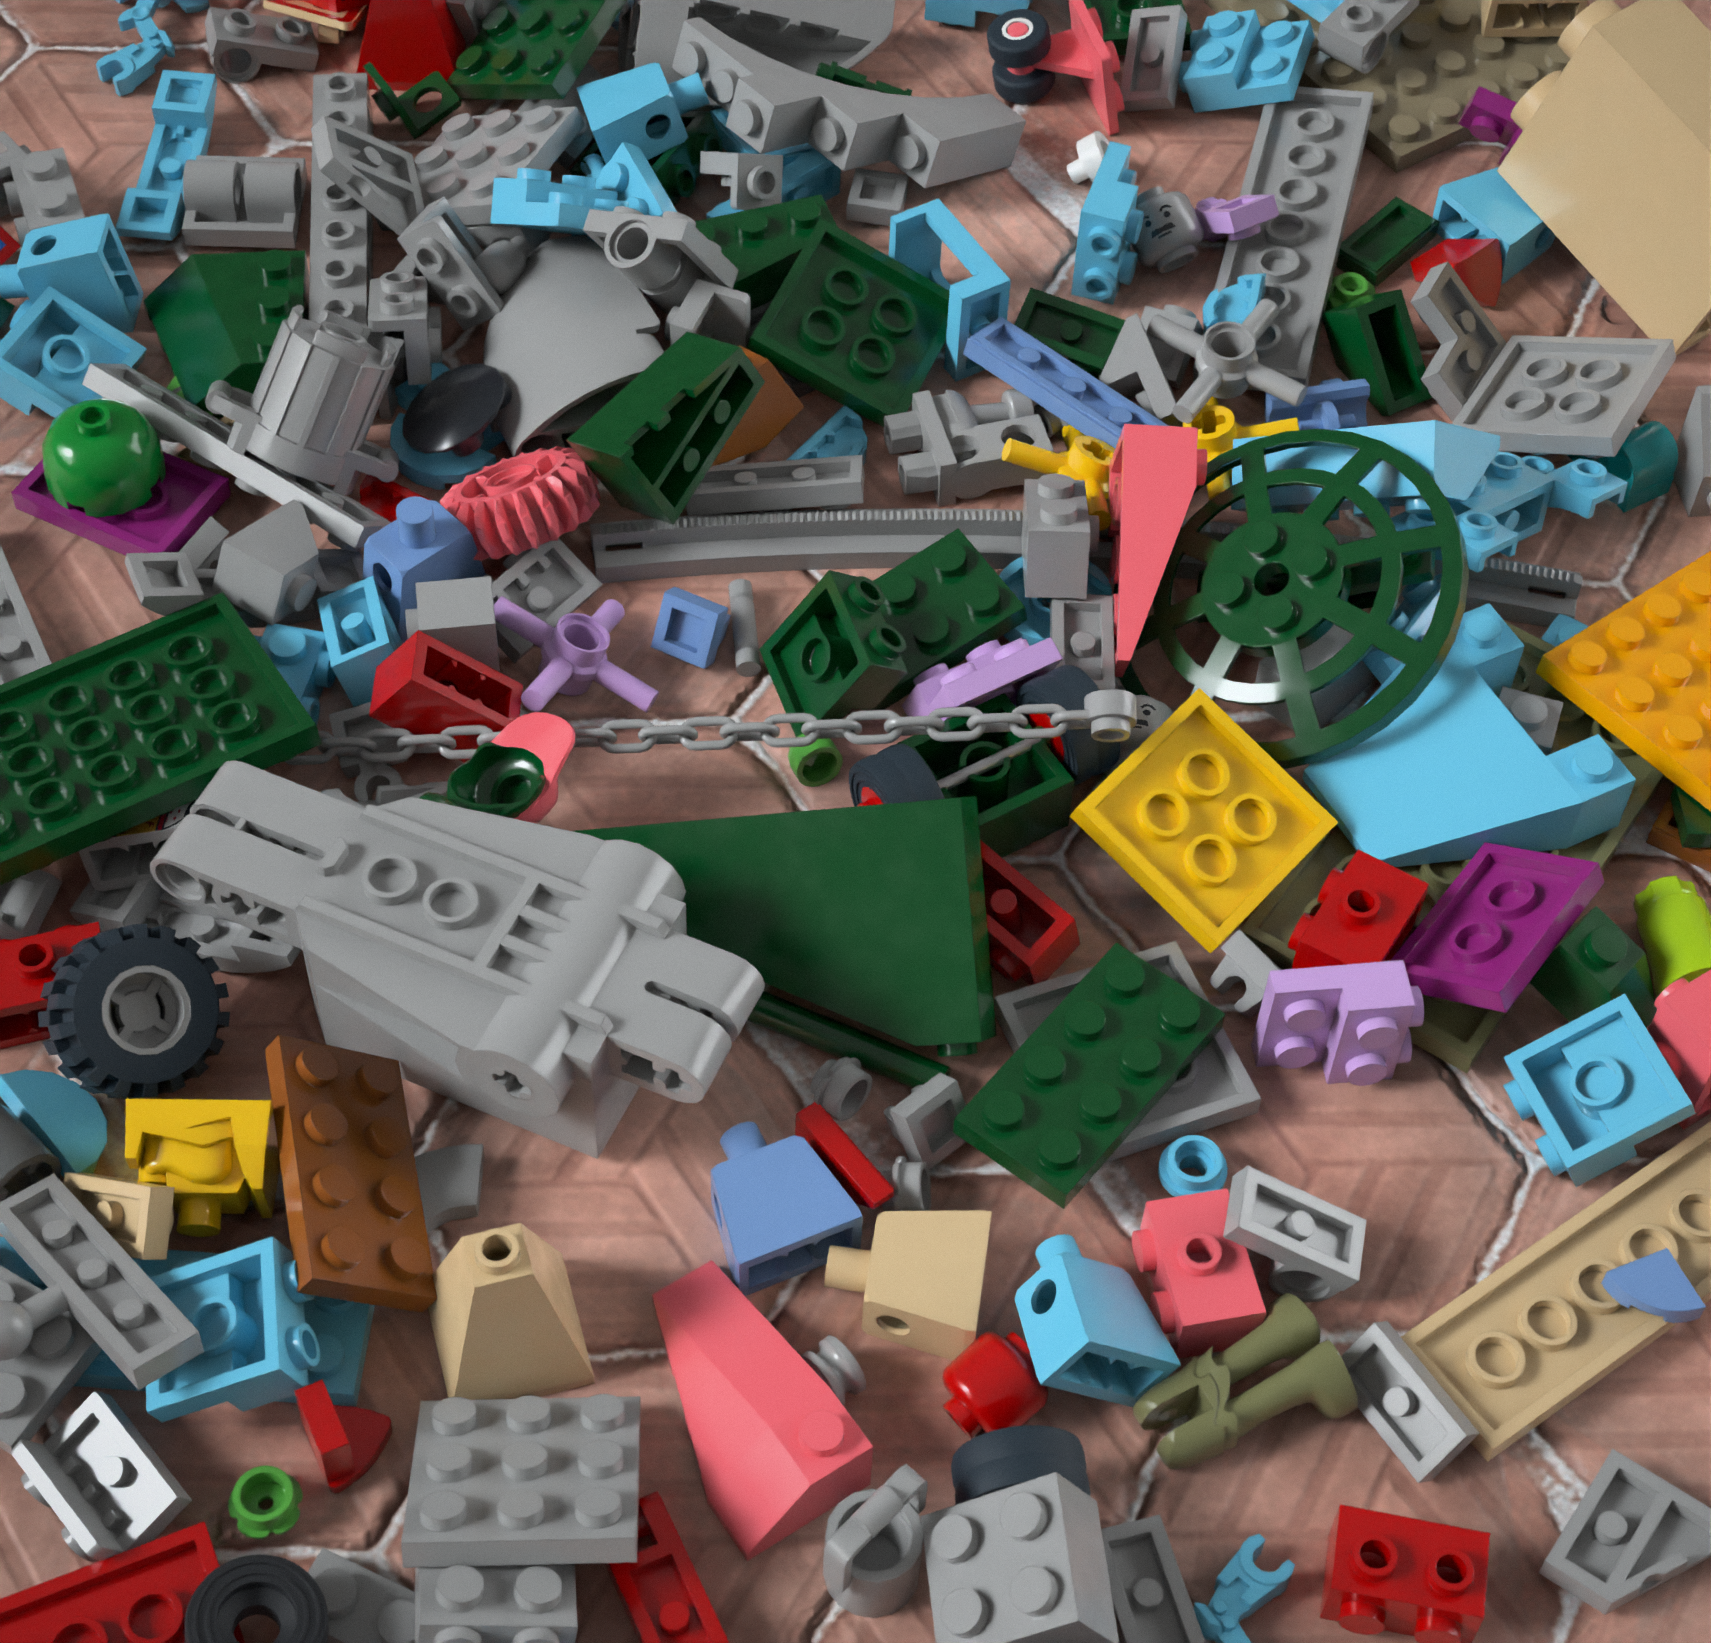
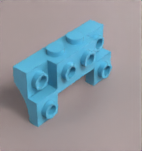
M1498 451L1467 501L1449 502L1455 512L1465 539L1468 568L1476 573L1482 571L1485 559L1497 552L1508 557L1515 555L1519 541L1542 531L1547 507L1561 508L1589 519L1593 517L1596 504L1606 499L1617 505L1622 503L1628 482L1610 474L1602 464L1592 460L1579 458L1556 469L1552 462L1542 457L1527 455L1520 458L1512 453ZM1403 512L1391 518L1397 532L1436 525L1432 514ZM1441 550L1435 551V560H1442Z

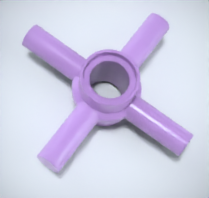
M503 596L494 604L495 621L541 648L542 660L538 667L539 675L521 695L522 703L527 709L534 712L541 711L557 692L570 696L581 695L588 691L592 681L597 682L646 713L654 704L659 691L607 660L606 650L610 643L609 633L625 615L624 608L618 601L613 599L606 600L592 617L581 613L563 615L558 620L555 628Z

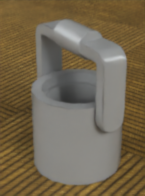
M907 1464L901 1466L878 1489H868L849 1495L837 1504L828 1518L823 1560V1576L827 1591L840 1607L854 1615L877 1618L893 1614L908 1604L918 1587L924 1541L919 1514L925 1508L928 1482Z

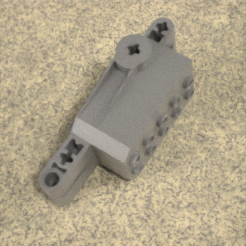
M226 761L192 805L190 814L181 820L150 862V872L153 878L172 896L303 950L314 1008L326 1045L399 1060L402 1079L596 1159L602 1153L639 1087L683 1103H697L704 1098L727 1057L732 1042L737 1039L765 988L761 974L745 959L687 936L686 903L683 902L686 890L682 878L671 864L654 851L640 844L622 839L604 841L583 833L415 797H408L379 806L368 804L365 809H362L247 763Z

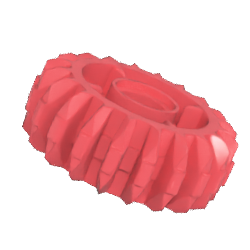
M556 446L549 450L540 448L531 453L522 452L518 456L509 459L502 458L500 462L494 465L483 466L481 471L472 475H466L463 482L454 484L448 493L442 497L440 504L468 528L478 551L473 560L483 561L489 557L498 560L509 554L517 556L522 551L531 548L538 549L540 545L546 542L558 541L559 536L566 532L575 531L578 524L587 522L593 515L592 513L600 506L599 499L601 496L597 487L599 484L597 477L573 448Z

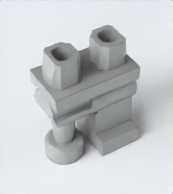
M1015 388L1006 390L1002 394L1001 402L976 405H970L964 396L953 390H946L944 394L933 397L929 390L912 393V411L884 417V441L889 454L913 450L918 451L915 454L898 457L899 481L904 494L908 495L933 490L939 507L956 504V497L973 499L986 494L992 489L1023 485L1025 479H1039L1041 476L1046 475L1003 461V447L1009 438L1054 452L1039 414L1034 415L1032 400Z

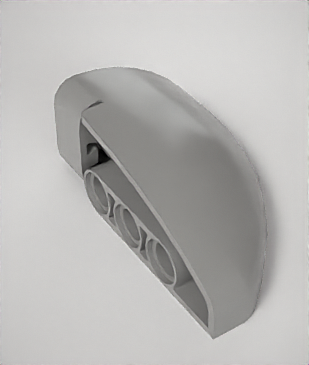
M627 0L620 11L619 73L650 63H659L667 84L683 79L684 77L675 71L672 65L684 20L697 17L702 18L730 38L762 55L803 72L815 75L819 63L823 62L831 65L832 61L838 62V66L851 70L884 42L893 27L895 0ZM708 97L710 104L692 111H710L722 107Z
M585 235L549 239L538 246L526 258L527 264L522 275L507 292L500 295L505 304L501 312L493 316L489 322L484 341L483 364L496 368L512 390L510 402L499 410L497 416L490 423L492 432H501L512 457L518 456L522 452L531 453L540 448L548 450L556 446L572 448L567 439L664 352L659 341L650 335L659 330L660 320L639 288L608 261L604 250L595 241Z

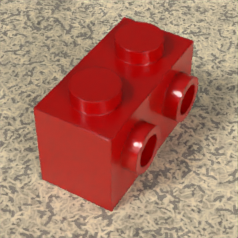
M980 840L990 963L997 972L1013 984L1020 978L1030 986L1047 981L1080 945L1076 921L1057 903Z
M1340 1504L1328 1534L1320 1618L1337 1621L1345 1630L1363 1635H1374L1388 1631L1414 1636L1418 1643H1472L1485 1617L1490 1533Z

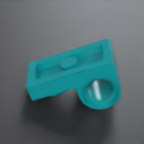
M1653 420L1632 429L1615 457L1588 458L1584 455L1566 454L1572 461L1579 458L1596 461L1602 464L1610 474L1628 482L1623 502L1617 505L1624 513L1669 492L1679 457L1678 447L1672 433L1662 423Z

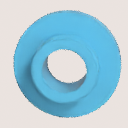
M1186 1135L1169 1144L1162 1152L1158 1165L1160 1182L1174 1197L1223 1189L1228 1173L1227 1162L1219 1147L1212 1140L1200 1135ZM1184 1168H1195L1203 1176H1190L1181 1170Z

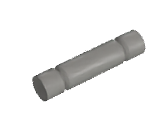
M736 579L728 586L736 670L740 676L752 677L761 670L753 590L750 581Z

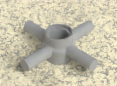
M1262 299L1242 324L1231 321L1219 322L1209 327L1204 336L1161 315L1156 314L1152 318L1147 329V335L1194 357L1195 365L1199 372L1198 378L1173 407V414L1179 421L1183 423L1192 422L1212 396L1220 399L1235 398L1243 394L1249 384L1295 407L1302 403L1308 389L1306 385L1258 363L1255 343L1279 314V308L1275 302L1270 299Z

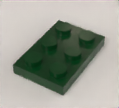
M959 528L873 580L885 596V602L879 609L886 624L894 627L906 642V649L901 654V657L908 671L873 710H885L909 695L915 687L913 680L927 669L945 663L948 669L966 659L965 657L977 647L998 639L1027 620L1026 609L1023 603Z

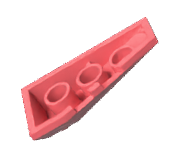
M1124 424L1110 462L1108 508L1112 520L1108 527V537H1113L1114 539L1109 562V583L1118 584V594H1113L1115 677H1123L1130 663L1196 486L1205 485L1207 450L1197 449L1198 428Z
M712 1260L652 1294V1302L671 1372L675 1377L688 1435L690 1441L692 1440L701 1473V1483L707 1504L747 1561L834 1508L852 1493L859 1492L870 1485L873 1445L832 1389Z

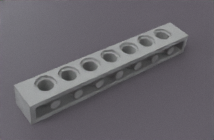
M336 72L313 75L312 127L325 115L373 136V116L367 73L347 74ZM312 137L309 320L317 321L321 309H325L368 327L370 280L373 279V214L320 172Z

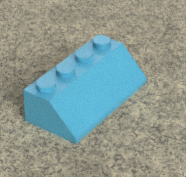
M1437 420L1335 429L1338 431L1354 432L1383 441L1411 457L1433 478L1448 502L1467 501L1500 449L1499 435ZM1267 436L1233 439V449L1249 441ZM1324 445L1290 448L1266 455L1267 472L1307 468L1325 470L1336 474L1359 450ZM1384 460L1359 483L1360 486L1369 491L1382 504L1389 516L1391 506H1405L1406 513L1432 514L1415 485L1398 469ZM1241 465L1232 468L1233 486L1243 481ZM1303 485L1271 488L1269 492L1272 512L1304 513L1322 488ZM1245 498L1233 503L1231 509L1247 512ZM1345 499L1328 521L1339 520V510L1353 509V516H1367L1354 503Z

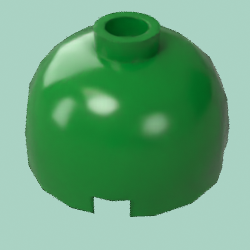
M101 398L85 400L66 408L53 420L42 443L44 475L48 490L59 505L68 509V502L74 506L84 507L87 516L105 517L120 515L144 505L152 497L150 488L157 483L159 477L161 482H163L166 475L163 449L155 428L144 414L123 401Z

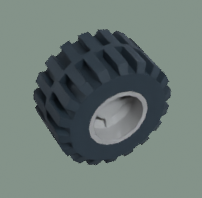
M132 924L97 933V935L83 939L72 946L73 952L68 956L59 958L51 969L56 973L53 981L44 983L40 998L48 999L47 1011L38 1012L39 1027L48 1026L51 1039L43 1042L49 1056L58 1055L63 1062L58 1067L59 1071L67 1079H79L82 1082L80 1088L92 1094H107V1098L114 1099L158 1097L159 1094L173 1093L186 1087L184 1081L187 1079L199 1078L209 1068L204 1062L208 1056L218 1055L225 1042L216 1038L218 1028L229 1027L230 1012H220L219 999L229 997L226 983L215 985L211 975L220 968L212 956L202 959L198 956L196 952L201 947L199 943L191 937L178 939L174 937L175 929L162 925L148 928L147 924Z

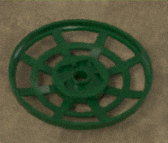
M1328 429L1286 431L1249 441L1207 463L1205 485L1239 465L1242 466L1243 481L1227 488L1209 500L1188 520L1184 527L1181 526L1153 600L1154 614L1146 618L1134 650L1135 652L1158 638L1172 666L1187 682L1194 686L1191 695L1200 688L1213 701L1218 698L1226 702L1250 706L1274 705L1286 702L1296 737L1273 742H1256L1283 769L1320 762L1347 751L1391 724L1417 700L1439 672L1455 642L1466 607L1469 578L1466 544L1451 505L1433 478L1411 457L1383 441L1354 432ZM1324 445L1359 450L1336 474L1325 470L1307 468L1267 472L1266 455L1290 448ZM1384 460L1398 469L1415 485L1430 508L1436 525L1397 532L1393 521L1382 504L1369 491L1360 486L1359 483ZM1292 485L1322 488L1303 514L1272 512L1269 492L1271 488ZM1196 486L1194 494L1204 486ZM1245 498L1247 523L1235 529L1222 542L1199 533L1219 512L1236 501ZM1347 499L1367 516L1377 536L1340 545L1331 531L1324 525L1343 501ZM1441 550L1443 567L1440 595L1431 624L1420 643L1389 625L1402 589L1403 556ZM1184 554L1207 563L1202 579L1201 592L1171 605L1173 581ZM1382 560L1380 587L1370 613H1367L1347 602L1351 588L1350 568ZM1276 574H1289L1288 584L1280 593L1271 596L1262 595L1264 584L1268 579ZM1115 584L1113 594H1118V584ZM1207 616L1209 622L1221 637L1204 668H1202L1185 652L1177 638L1175 629ZM1333 625L1354 635L1350 642L1332 658L1313 670L1305 672L1300 650L1319 640ZM1373 647L1405 664L1397 677L1369 703L1339 722L1321 729L1312 693L1324 689L1346 675L1367 656ZM1240 652L1255 657H1275L1280 681L1248 684L1230 681L1226 677ZM1130 660L1123 677H1119L1123 687L1134 695L1151 697L1141 684Z

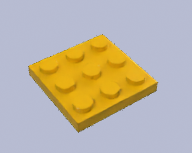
M1200 688L1079 804L1070 815L1108 855L1210 954L1338 823L1327 810Z

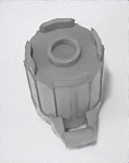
M296 305L292 308L289 318L282 320L253 394L231 387L229 383L223 380L215 381L210 385L205 400L206 407L212 413L222 414L234 420L227 445L232 451L244 456L247 449L265 462L288 473L311 481L335 485L333 492L344 496L352 494L360 472L376 476L383 482L393 481L398 475L399 456L397 452L390 448H382L365 440L394 372L395 365L392 362L397 352L394 344L391 342H386L383 352L367 343L372 330L367 326L325 309H321L317 321L302 319L304 307Z

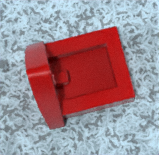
M1497 238L1445 239L1410 262L1416 282H1423L1430 268L1448 261L1481 307H1494L1497 304L1502 281L1501 248Z
M321 1379L294 1392L302 1425L330 1492L337 1494L360 1479L375 1464L385 1449L393 1428L391 1419L385 1414L354 1406L333 1405L324 1381Z

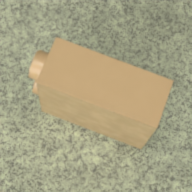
M1596 0L1570 22L1558 40L1559 48L1570 58L1563 71H1554L1542 78L1522 96L1513 108L1511 119L1523 132L1497 172L1650 339H1673L1675 355L1677 356L1711 335V31L1681 0H1639L1624 9H1621L1613 0Z

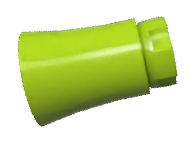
M1667 876L1649 882L1645 890L1635 895L1633 906L1638 916L1636 925L1646 950L1654 982L1655 997L1657 998L1666 987L1676 980L1684 978L1691 982L1711 970V914L1705 900L1698 895L1692 881H1683L1677 878V876Z

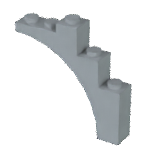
M700 17L684 20L672 68L684 78L698 72L707 96L729 112L726 127L761 154L808 143L843 171L889 160L924 188L1010 167L1027 121L990 93L967 97H915L849 86L812 75L762 55L730 38Z

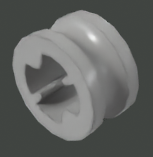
M829 1335L819 1342L820 1351L815 1354L808 1350L801 1355L808 1365L832 1389L843 1405L845 1404L844 1395L846 1392L857 1395L866 1388L865 1376L858 1362L846 1346L837 1338Z

